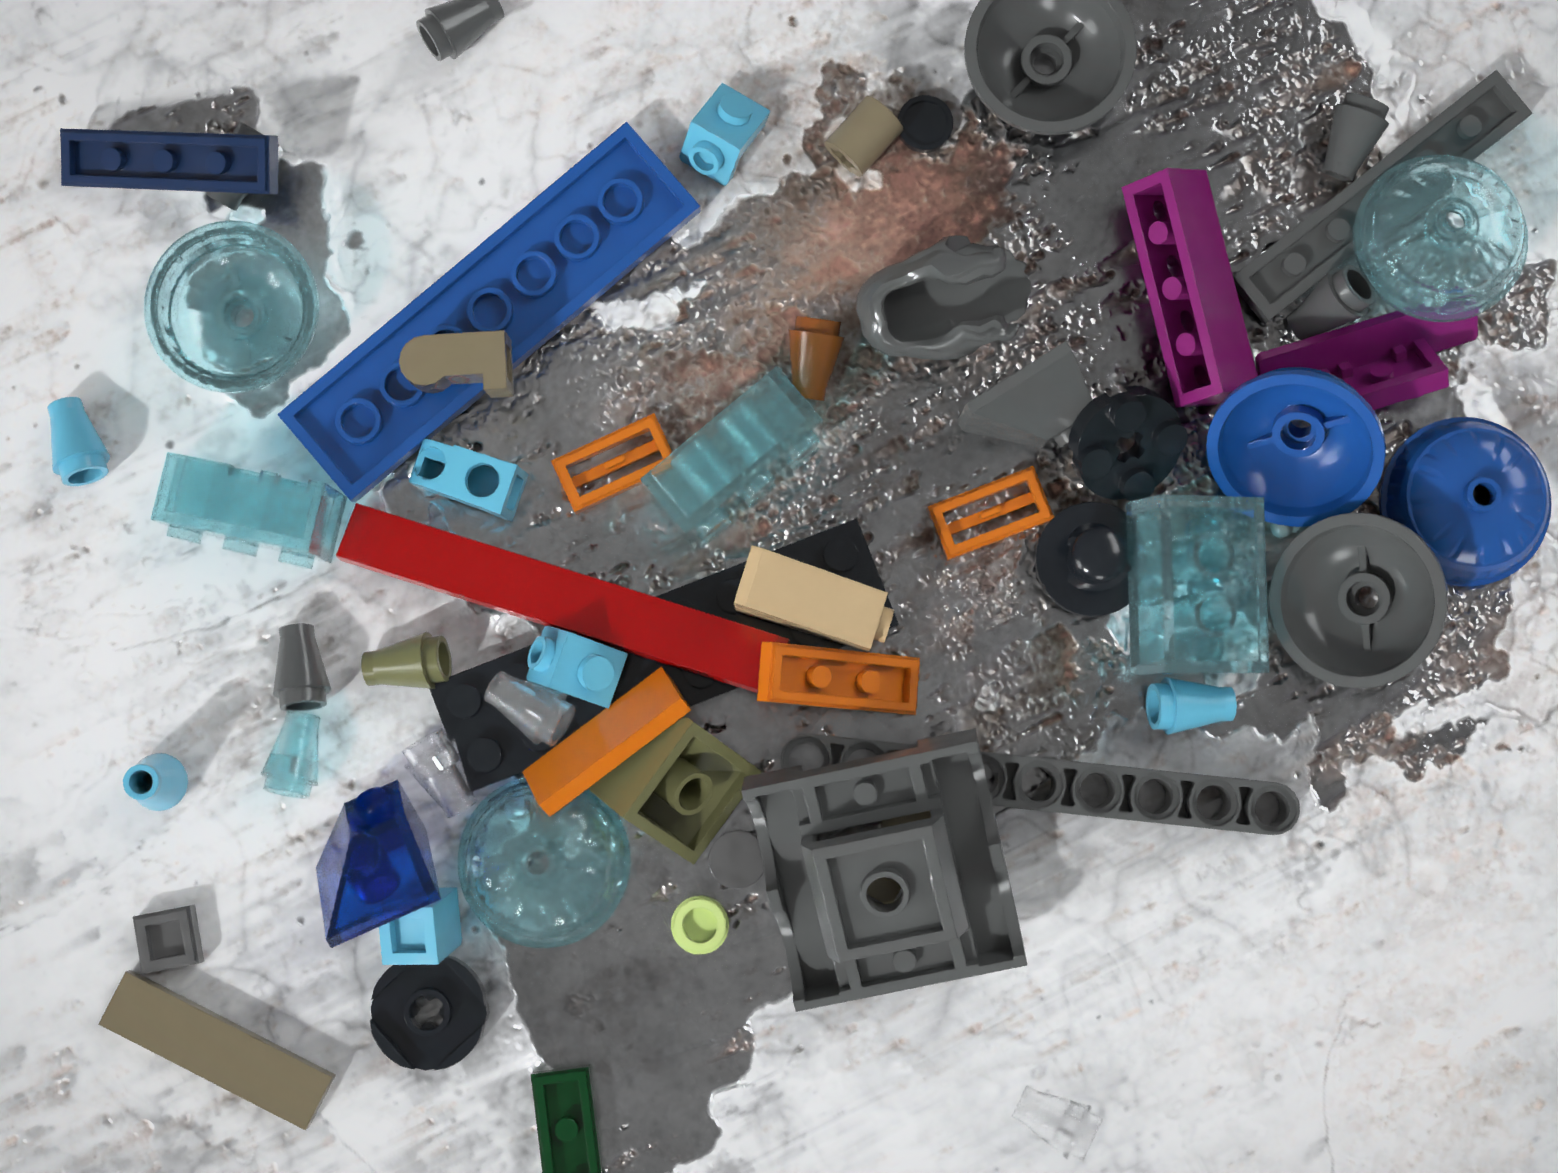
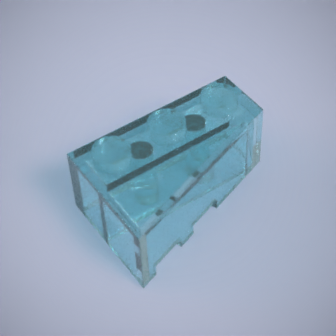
M167 452L151 520L168 526L166 536L201 544L203 534L224 539L222 546L224 550L256 557L258 548L262 547L279 551L278 562L312 570L314 560L332 562L347 497L324 482L309 480L308 484L281 478V475L278 473L263 470L257 473L235 468L227 463Z

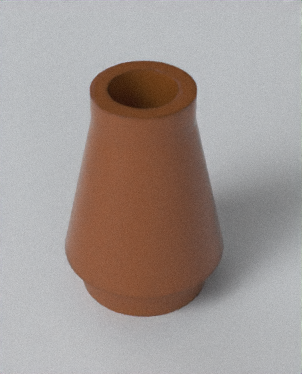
M796 316L794 330H788L792 375L791 397L825 401L826 388L845 338L839 336L841 322Z

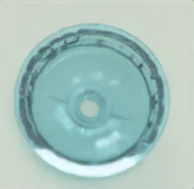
M1427 155L1409 159L1394 166L1380 176L1370 187L1355 217L1353 245L1360 270L1372 284L1375 293L1387 304L1417 319L1432 322H1454L1465 320L1487 311L1502 300L1512 289L1526 261L1528 229L1525 216L1515 194L1508 184L1494 171L1478 162L1462 157ZM1453 212L1463 219L1464 227L1454 228L1450 226L1446 221V214Z
M220 221L206 224L186 233L176 240L160 257L146 287L144 318L147 333L155 351L162 361L179 377L199 388L212 392L244 393L274 383L291 371L303 358L317 329L320 305L319 293L308 263L301 253L283 236L269 228L251 222ZM243 309H251L254 314L251 324L246 327H238L236 324L237 314Z
M525 777L515 779L497 788L477 806L466 823L458 850V875L466 901L477 918L503 939L533 948H554L568 945L585 938L601 927L610 918L622 900L631 868V853L627 833L621 819L613 809L587 789L549 817L538 805ZM536 851L543 852L549 859V868L543 874L533 873L528 866L530 855Z

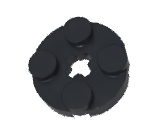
M1133 385L1125 386L1126 392H1119L1111 397L1105 392L1090 401L1073 423L1069 434L1068 447L1073 451L1072 461L1074 464L1071 463L1074 473L1092 492L1107 499H1127L1129 502L1137 503L1148 499L1154 492L1155 487L1172 471L1181 451L1188 442V433L1181 425L1175 409L1165 399L1149 388ZM1136 432L1134 445L1128 451L1120 454L1121 450L1116 446L1117 441L1121 437L1129 439Z
M447 956L438 965H392L380 977L373 990L370 1026L376 1044L394 1063L413 1070L415 1068L425 1071L432 1069L440 1070L460 1062L476 1047L483 1036L490 1010L484 986L477 974L460 959ZM420 996H423L428 1001L435 998L441 1001L443 1007L439 1013L443 1021L440 1025L436 1026L431 1021L420 1025L416 1021L415 1016L420 1011L416 1000Z

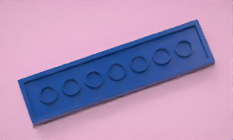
M625 122L277 415L348 499L356 503L418 451L424 439L431 440L486 393L483 389V383L451 384L444 391L434 394L425 393L417 389L406 379L400 369V352L407 342L414 337L422 335L505 330L512 340V364L514 370L701 212V207L634 129Z

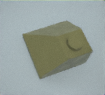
M685 717L678 720L589 787L588 790L622 818L694 865L742 800L741 789L744 777L760 774L762 771L691 719Z

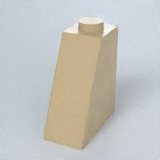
M754 545L751 546L734 600L736 612L865 652L870 651L873 640L885 642L894 614V609L884 607L888 592Z

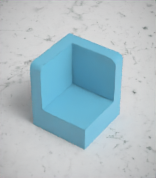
M457 887L404 888L377 907L382 965H438L462 943Z

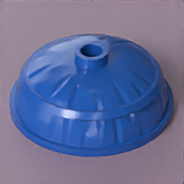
M1287 367L1266 372L1246 381L1234 389L1222 401L1209 427L1206 450L1208 464L1217 485L1235 505L1248 514L1266 522L1291 527H1306L1332 516L1351 513L1368 499L1376 488L1384 469L1386 442L1382 425L1376 413L1352 386L1342 379L1321 370L1305 367ZM1304 420L1311 425L1306 428H1299L1294 426L1291 421Z
M1455 417L1444 419L1427 425L1413 433L1396 449L1390 458L1380 484V515L1407 526L1428 544L1442 567L1447 585L1476 587L1502 580L1518 571L1534 556L1546 535L1551 517L1552 503L1549 481L1534 451L1511 430L1480 418ZM1476 485L1484 486L1489 491L1490 500L1486 506L1480 505L1474 500L1473 490Z

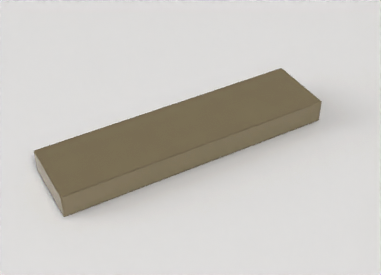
M132 970L126 971L98 1024L303 1130L310 1127L336 1074Z

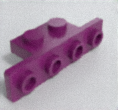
M1471 289L1462 290L1260 352L1255 357L1257 375L1287 367H1305L1321 370L1342 379L1352 386L1368 402L1373 410L1449 387L1448 368L1436 352L1474 341L1478 337V297Z

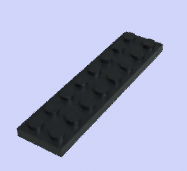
M857 518L772 551L885 591ZM746 562L656 596L788 638L791 644L834 649L846 647V645L736 612L734 600ZM887 596L884 607L893 609ZM895 613L893 614L889 629L899 625ZM532 645L449 677V681L435 683V689H430L468 793L521 774L523 770L606 708L528 681L527 673L529 667L527 659ZM623 651L628 653L611 704L661 666L672 678L689 707L726 694L739 687Z

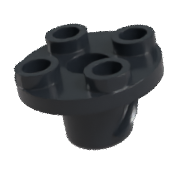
M1084 502L1064 509L1045 526L1035 547V568L1043 590L1059 607L1076 616L1099 617L1121 610L1140 594L1150 572L1151 553L1144 531L1127 512L1107 503Z

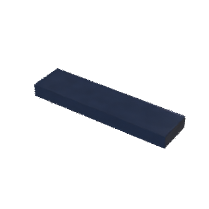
M60 128L61 186L278 194V136Z

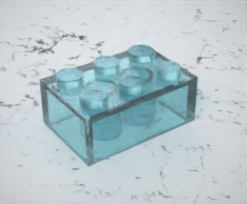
M776 366L640 480L647 495L690 546L699 538L705 544H708L731 525L732 522L729 519L731 516L730 512L742 502H745L749 508L756 505L776 487L773 481L776 479L774 476L787 465L793 471H796L820 450L817 445L821 442L823 419L779 367Z
M1160 494L1126 502L1128 563L1131 565V570L1128 574L1131 676H1236L1269 673L1264 497Z

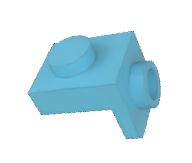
M722 83L691 121L679 155L680 160L701 174L726 186L733 178L739 159L764 128L770 110Z
M545 626L541 636L535 639L529 650L527 680L609 709L628 653L565 630Z

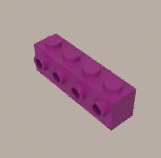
M1165 168L1121 188L1175 407L1216 405L1222 403L1234 389L1258 375L1207 171Z

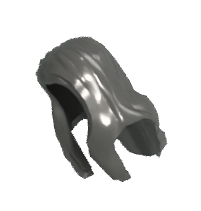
M954 235L943 237L933 246L915 253L904 261L889 265L874 273L862 284L857 295L856 304L862 334L873 348L883 354L929 360L959 359L973 354L983 345L996 341H1011L1017 335L1020 325L1018 323L1010 324V322L1018 320L1025 314L1026 303L1031 294V282L1028 275L1024 272L1027 264L1015 259L1010 250H1003L998 245L985 246L970 243L967 236Z

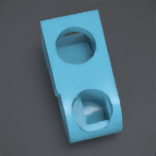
M424 439L409 483L434 494L513 522L529 474L516 464L457 445L450 446L434 440Z

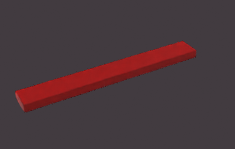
M358 503L355 504L336 553V557L340 561L544 626L565 630L607 646L758 693L762 642L791 644L790 639Z

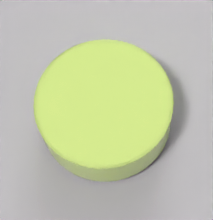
M691 896L681 902L673 913L671 920L672 935L677 944L689 953L707 954L713 952L723 944L729 931L727 911L718 900L710 896Z

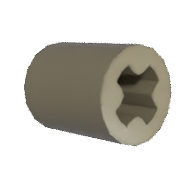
M867 95L824 143L829 153L844 168L854 175L861 177L902 133L903 126L885 105Z

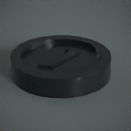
M930 95L916 96L908 100L898 114V120L903 126V131L899 137L904 145L919 153L937 151L947 143L953 130L951 110L946 103L937 97Z

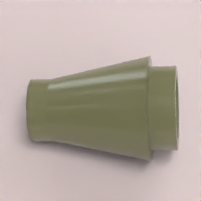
M424 632L376 651L364 652L361 659V669L364 681L368 686L391 685L435 689V683L449 681L452 673V661L446 639L443 636L432 637L429 632Z

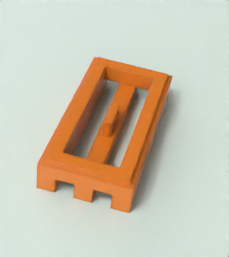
M655 413L551 460L575 514L679 467ZM646 432H651L654 440L571 478L568 468ZM660 451L662 459L585 495H579L577 489Z
M1034 466L927 506L926 508L929 518L935 527L937 538L943 547L946 561L1048 523L1054 518ZM1027 482L1029 493L949 524L945 521L943 516L945 513ZM1031 504H1036L1038 513L955 544L951 535Z

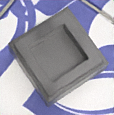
M195 905L133 916L142 974L204 962Z

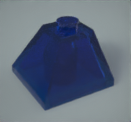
M397 779L382 787L370 788L362 792L357 798L344 803L316 866L325 936L331 948L441 900L426 827L399 780Z

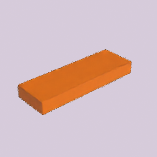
M762 642L757 701L916 715L920 658L778 642Z
M661 666L613 702L609 709H604L523 770L522 773L538 805L550 817L684 717L691 709L672 678Z

